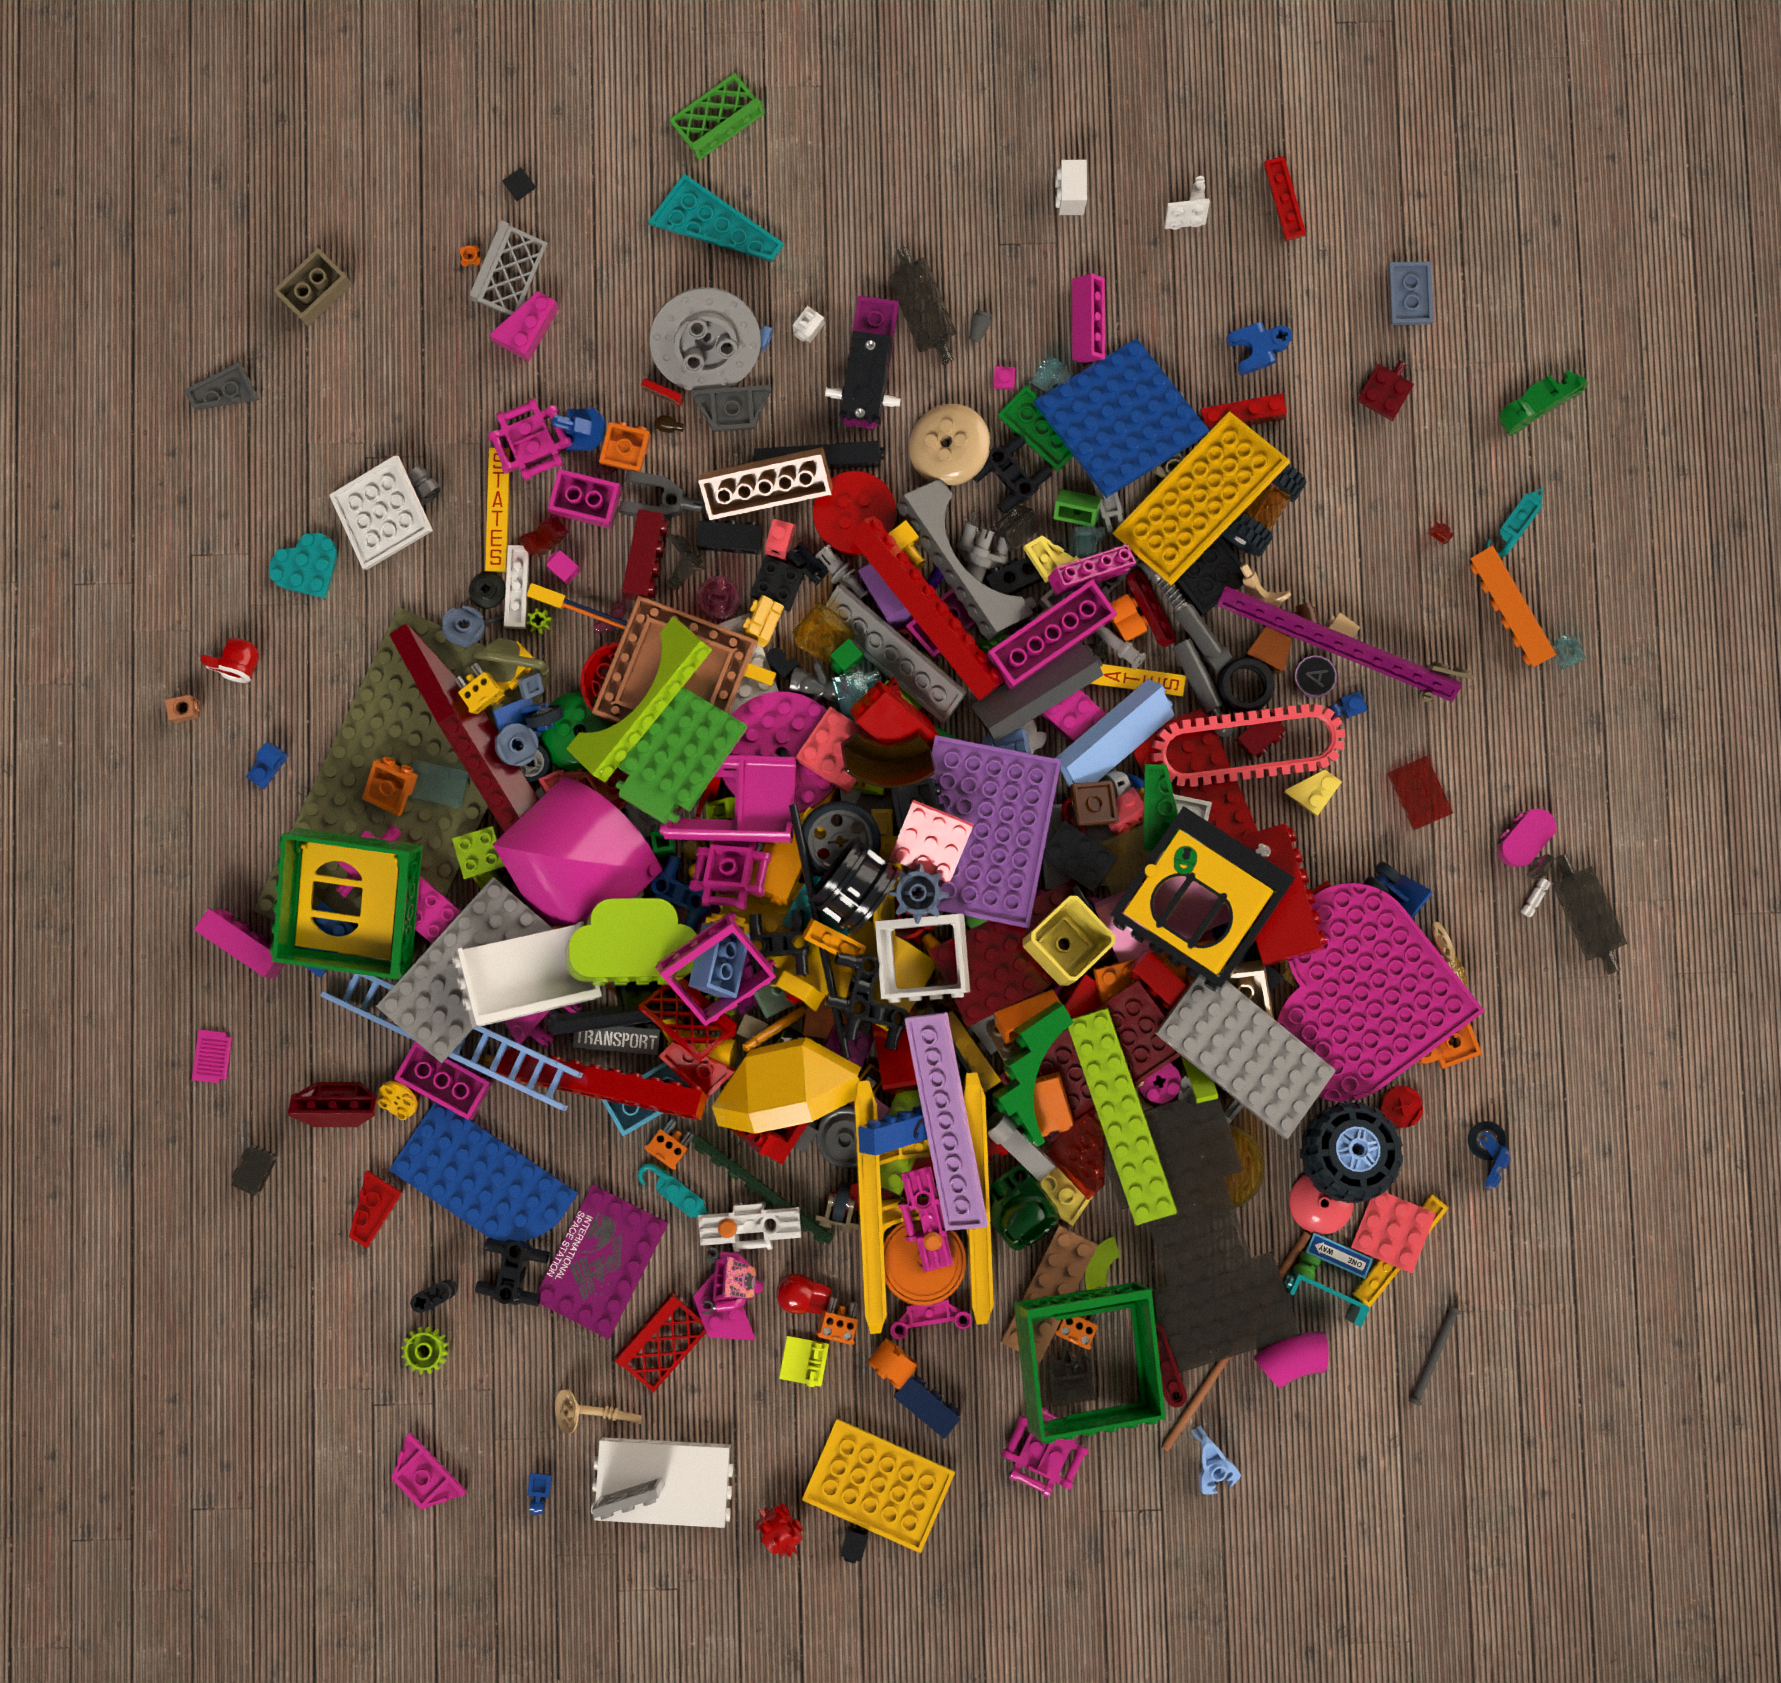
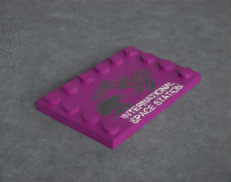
M592 1184L537 1291L538 1294H541L539 1304L610 1339L669 1223Z

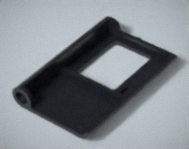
M636 981L629 982L628 985H615L616 1007L567 1014L559 1013L558 1008L549 1010L550 1019H547L548 1031H552L553 1035L653 1022L638 1009V1005L663 985H658V981L649 982V985H636ZM668 989L663 993V998L675 999V994ZM651 1003L647 1008L651 1011H660V1004ZM663 1004V1011H675V1004ZM678 1004L679 1012H682L681 1004ZM663 1017V1020L675 1019V1017Z

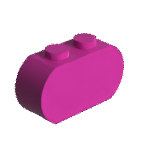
M1531 809L1524 813L1520 812L1513 819L1515 824L1510 829L1506 828L1499 836L1501 840L1497 844V853L1503 863L1510 867L1529 865L1556 833L1555 819L1546 810Z

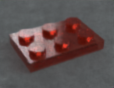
M1427 756L1387 773L1413 831L1453 814Z

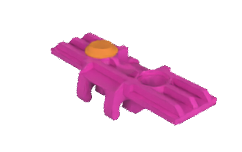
M931 1166L901 1173L907 1200L899 1202L898 1208L902 1211L907 1233L905 1236L906 1241H917L924 1272L953 1265ZM927 1194L928 1199L918 1201L917 1196ZM913 1209H918L922 1230L915 1232L910 1212Z

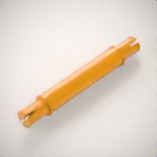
M801 1006L755 1036H752L750 1040L742 1044L744 1051L748 1052L758 1047L792 1023L798 1021L799 1018L806 1014V1009Z

